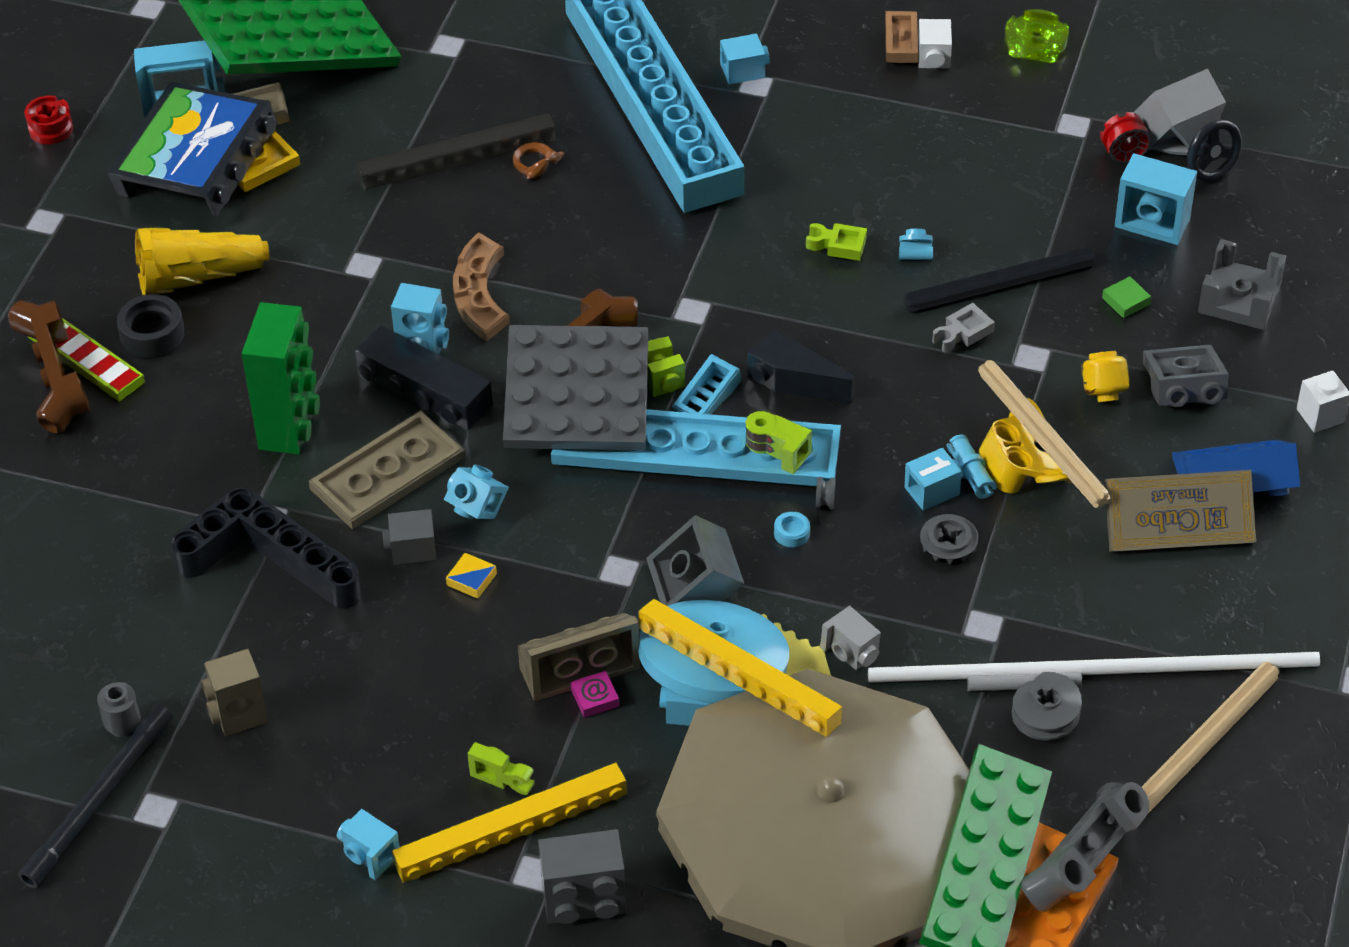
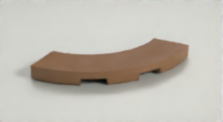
M478 232L467 243L458 257V264L453 275V292L458 312L464 322L476 335L487 342L509 324V314L497 306L487 290L490 272L498 260L504 256V248Z

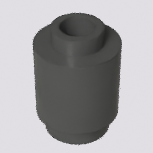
M122 682L106 685L101 689L97 697L103 725L107 731L117 737L131 735L135 732L141 720L135 691L130 685Z

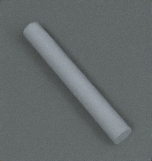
M1081 672L1059 673L1067 676L1077 687H1082ZM1040 674L968 676L967 688L968 692L1017 690L1026 682L1033 681Z

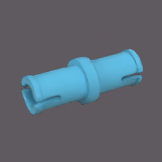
M965 435L954 436L949 440L951 444L947 443V449L960 464L963 472L962 478L968 480L977 498L985 499L990 497L994 493L993 490H996L997 485L985 469V460L980 454L975 453Z

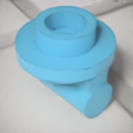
M907 229L906 235L899 236V260H933V236L926 235L925 229Z

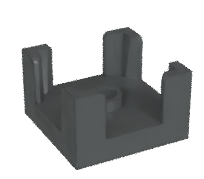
M1220 239L1215 252L1213 270L1211 275L1206 274L1202 284L1198 313L1264 330L1282 283L1286 255L1271 252L1268 258L1267 269L1262 270L1235 263L1236 243Z

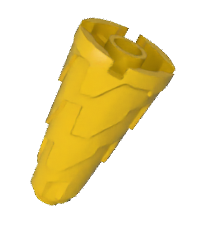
M141 228L135 232L136 265H139L140 268L138 279L143 295L170 293L174 289L204 284V281L236 276L240 272L261 268L264 261H269L267 241H261L259 235H235L233 232L200 233L199 230H170L169 228Z

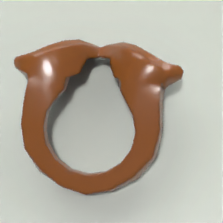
M532 142L520 146L514 152L513 164L519 172L527 176V179H535L546 171L549 163L553 165L558 164L564 152H556L543 143ZM528 152H539L545 156V159L538 161L531 167H527L520 162V158Z

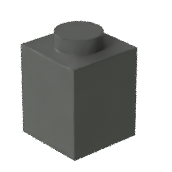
M431 509L388 514L389 529H382L384 551L392 550L393 565L437 560Z

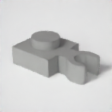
M971 303L946 317V326L938 327L933 331L932 342L936 343L941 339H945L942 342L943 352L951 351L959 341H962L968 347L993 333L995 322L974 303Z

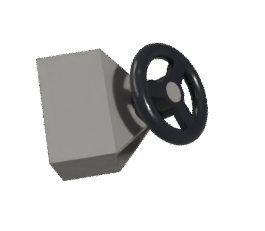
M1208 69L1153 92L1134 111V113L1141 117L1152 137V144L1149 150L1175 155H1187L1188 169L1197 171L1196 179L1208 182L1223 177L1233 168L1239 158L1242 148L1240 130L1233 122L1220 119L1226 101ZM1219 129H1224L1230 133L1232 138L1231 148L1224 147L1219 142ZM1220 157L1227 158L1219 168L1210 172L1204 171L1212 161Z

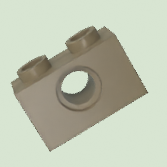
M249 649L204 663L207 678L201 680L208 701L206 703L212 724L220 723L225 737L268 723L260 677Z

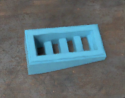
M711 354L672 405L673 410L685 413H698L686 406L689 402H692L702 408L698 414L712 415L742 381L740 369ZM714 376H717L718 378L722 379V382L719 383L713 380L712 378ZM707 384L715 388L716 390L714 392H711L710 390L704 388V386ZM700 393L709 399L705 402L696 397V395Z

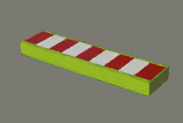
M63 319L69 339L56 343L62 362L119 402L145 383L144 375ZM28 337V338H30L31 340H33L34 342H37V339Z

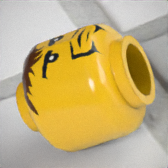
M1116 351L1088 354L1089 360L1083 362L1081 366L1085 393L1089 396H1097L1098 402L1119 400L1118 393L1124 392L1129 388L1126 359L1122 356H1117Z

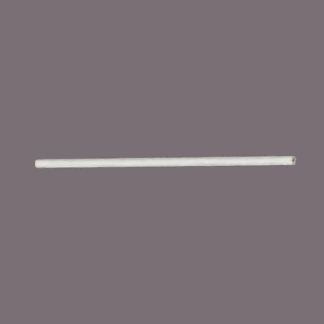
M1319 652L874 667L868 668V682L967 679L968 676L1041 674L1042 672H1081V675L1242 670L1257 669L1263 662H1270L1272 666L1277 668L1319 667L1320 655Z

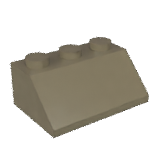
M621 613L518 645L520 670L534 702L571 691L572 681L606 671L609 678L640 669L638 621L634 616Z

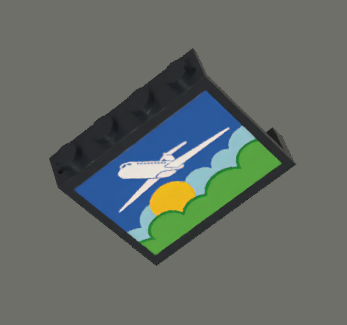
M170 81L107 173L117 195L129 197L138 183L205 198L212 216L217 217L223 206L229 201L239 182L245 177L246 171L254 159L259 156L262 147L270 135L274 133L278 123L269 101Z

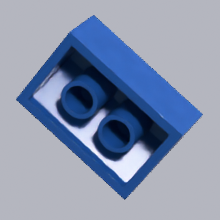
M1269 440L1172 452L1178 474L1251 470L1253 498L1254 492L1267 491V496H1280L1289 494V488L1300 487L1296 443Z

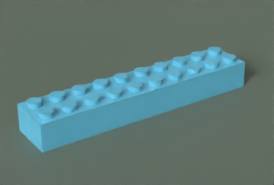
M565 0L566 15L683 213L743 196V163L643 1Z

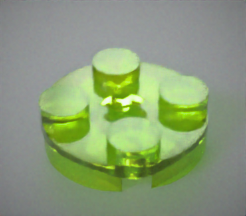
M1042 9L1026 10L1023 16L1015 19L1014 15L1006 24L1005 42L1009 47L1008 53L1014 58L1042 60L1046 63L1054 62L1058 59V54L1063 52L1067 46L1069 29L1066 23L1063 25L1059 22V16L1053 12ZM1035 33L1041 34L1040 36H1034Z

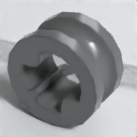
M817 477L816 509L826 505L830 510H834L835 477H831L829 481H824L822 477Z

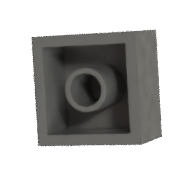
M618 829L538 840L542 888L548 924H569L577 920L596 917L606 919L618 914L627 913L625 873Z

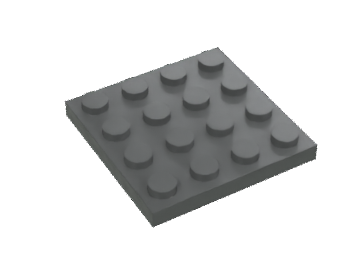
M509 325L503 448L646 450L648 327Z

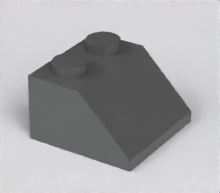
M696 515L646 558L659 600L666 606L690 600L723 602L744 584L726 529Z

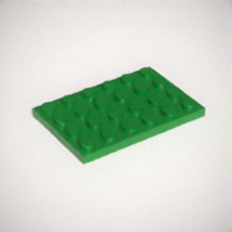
M178 0L227 75L396 67L400 63V53L362 0Z

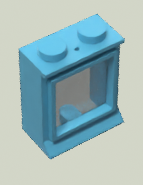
M205 41L134 49L135 73L144 119L170 81L225 92L223 76L217 77L216 73L222 71L221 65Z

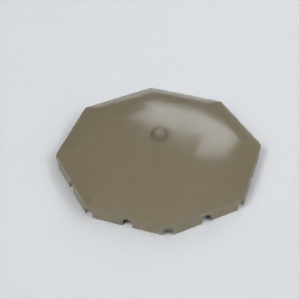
M805 669L788 676L842 706L841 724L827 737L812 730L802 722L793 719L781 710L774 708L762 699L755 697L748 691L697 709L657 808L656 816L659 822L658 831L680 869L687 868L689 874L688 882L709 919L712 921L716 918L722 922L723 931L771 946L773 940H780L787 947H894L895 943L904 938L906 943L921 938L969 773L968 767L930 709L926 706L810 669Z

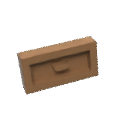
M886 11V62L918 63L917 12Z

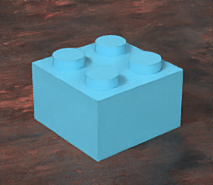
M1133 153L1120 179L1114 227L1178 245L1190 221L1197 171Z

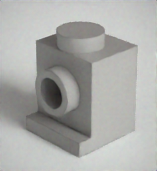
M849 605L822 625L820 648L824 652L831 648L838 659L846 661L857 671L862 666L868 667L878 657L881 632Z

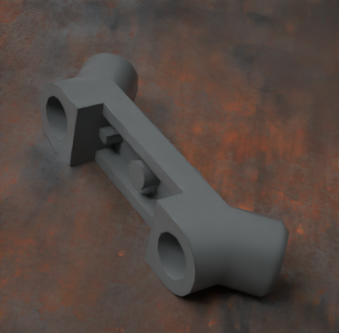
M1110 782L1103 785L1097 792L1096 802L1042 865L1022 879L1021 888L1038 911L1048 912L1069 895L1085 890L1096 877L1093 871L1126 832L1136 829L1145 819L1149 812V800L1146 792L1140 785L1133 782L1125 784Z

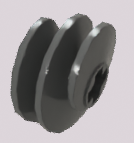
M1042 672L1033 681L1026 682L1017 689L1012 702L1011 713L1013 723L1020 732L1033 739L1047 741L1062 738L1070 734L1078 724L1082 707L1081 693L1076 684L1067 676L1056 672Z

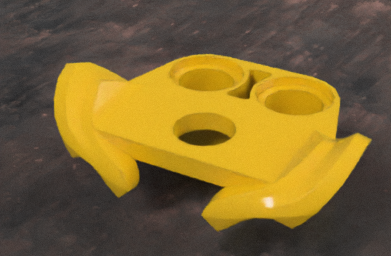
M1027 398L1029 402L1036 408V410L1043 416L1037 404L1032 399ZM1011 411L1008 418L997 420L992 424L978 451L985 460V468L996 483L997 488L1005 493H1017L1028 476L1034 477L1036 483L1067 481L1066 483L1073 484L1047 452H1043L1035 446L1034 443L1037 441Z

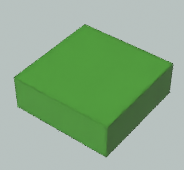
M1130 276L1103 290L1102 298L1123 318L1147 307L1151 303V295Z

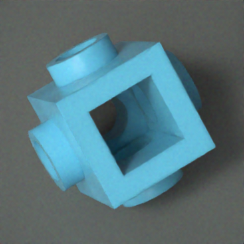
M474 464L472 468L458 467L448 481V490L444 500L454 505V512L469 519L474 517L477 519H495L509 487L492 478L493 472L480 465Z

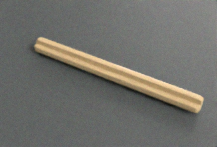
M987 360L985 364L980 365L978 371L982 379L1093 507L1101 508L1104 504L1108 503L1110 495L1107 489L993 360Z
M1263 662L1142 786L1148 796L1149 812L1278 680L1279 670L1276 666H1272L1270 662Z

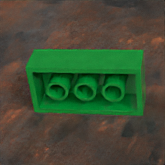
M260 302L242 351V360L259 450L300 455L304 441H309L311 436L312 416L317 415L319 412L320 396L315 394L316 371L311 370L313 349L307 344L309 324L304 322L302 307Z

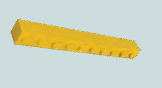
M653 599L639 610L638 625L639 629L643 632L648 633L681 654L693 659L698 664L712 670L717 675L731 681L736 686L750 692L755 697L762 699L793 719L802 722L812 730L827 737L841 724V705L661 602Z
M617 763L611 764L392 850L394 865L403 883L418 879L424 874L438 871L454 862H461L477 853H484L492 847L509 843L515 838L529 835L540 828L552 826L566 818L575 817L583 811L595 809L611 800H618L627 794L626 779Z

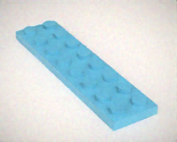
M646 409V450L552 449L551 462L556 465L817 486V477H822L824 481H829L831 477L836 476L841 425L791 421L812 430V453L794 475L781 469V460L767 453H755L747 447L745 425L747 417Z

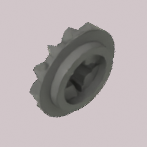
M943 514L931 518L924 524L920 533V542H922L924 553H931L934 561L940 558L946 559L949 565L954 559L964 562L967 555L975 554L979 539L976 527L969 520L953 514ZM943 535L947 536L950 540L956 538L955 545L948 541L943 542Z

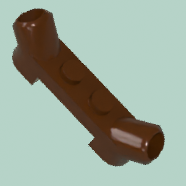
M596 289L580 301L581 315L567 325L637 327V299L633 296L613 297L602 289Z
M20 300L13 304L9 310L8 320L10 327L14 332L37 339V342L32 343L33 351L38 363L44 362L45 368L40 369V374L46 389L51 388L36 411L37 419L45 430L55 434L63 433L74 416L91 411L86 392L77 373L73 372L65 375L56 343L69 339L67 330L55 300L39 306Z

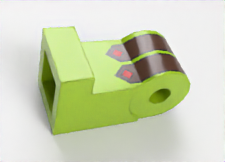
M757 411L747 417L745 421L747 447L755 453H767L781 460V469L794 475L812 453V430L765 411Z

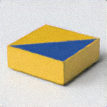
M464 553L447 575V586L478 599L496 576V566Z

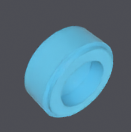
M799 512L781 514L774 523L775 539L786 547H798L805 544L810 537L809 519Z

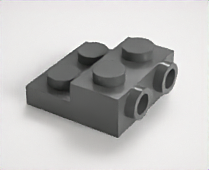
M1212 345L1143 351V364L1151 377V392L1158 405L1180 407L1185 403L1214 404L1220 400L1228 399L1229 374Z

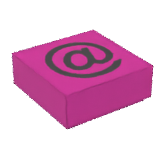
M606 671L571 682V691L584 718L619 707L618 695Z

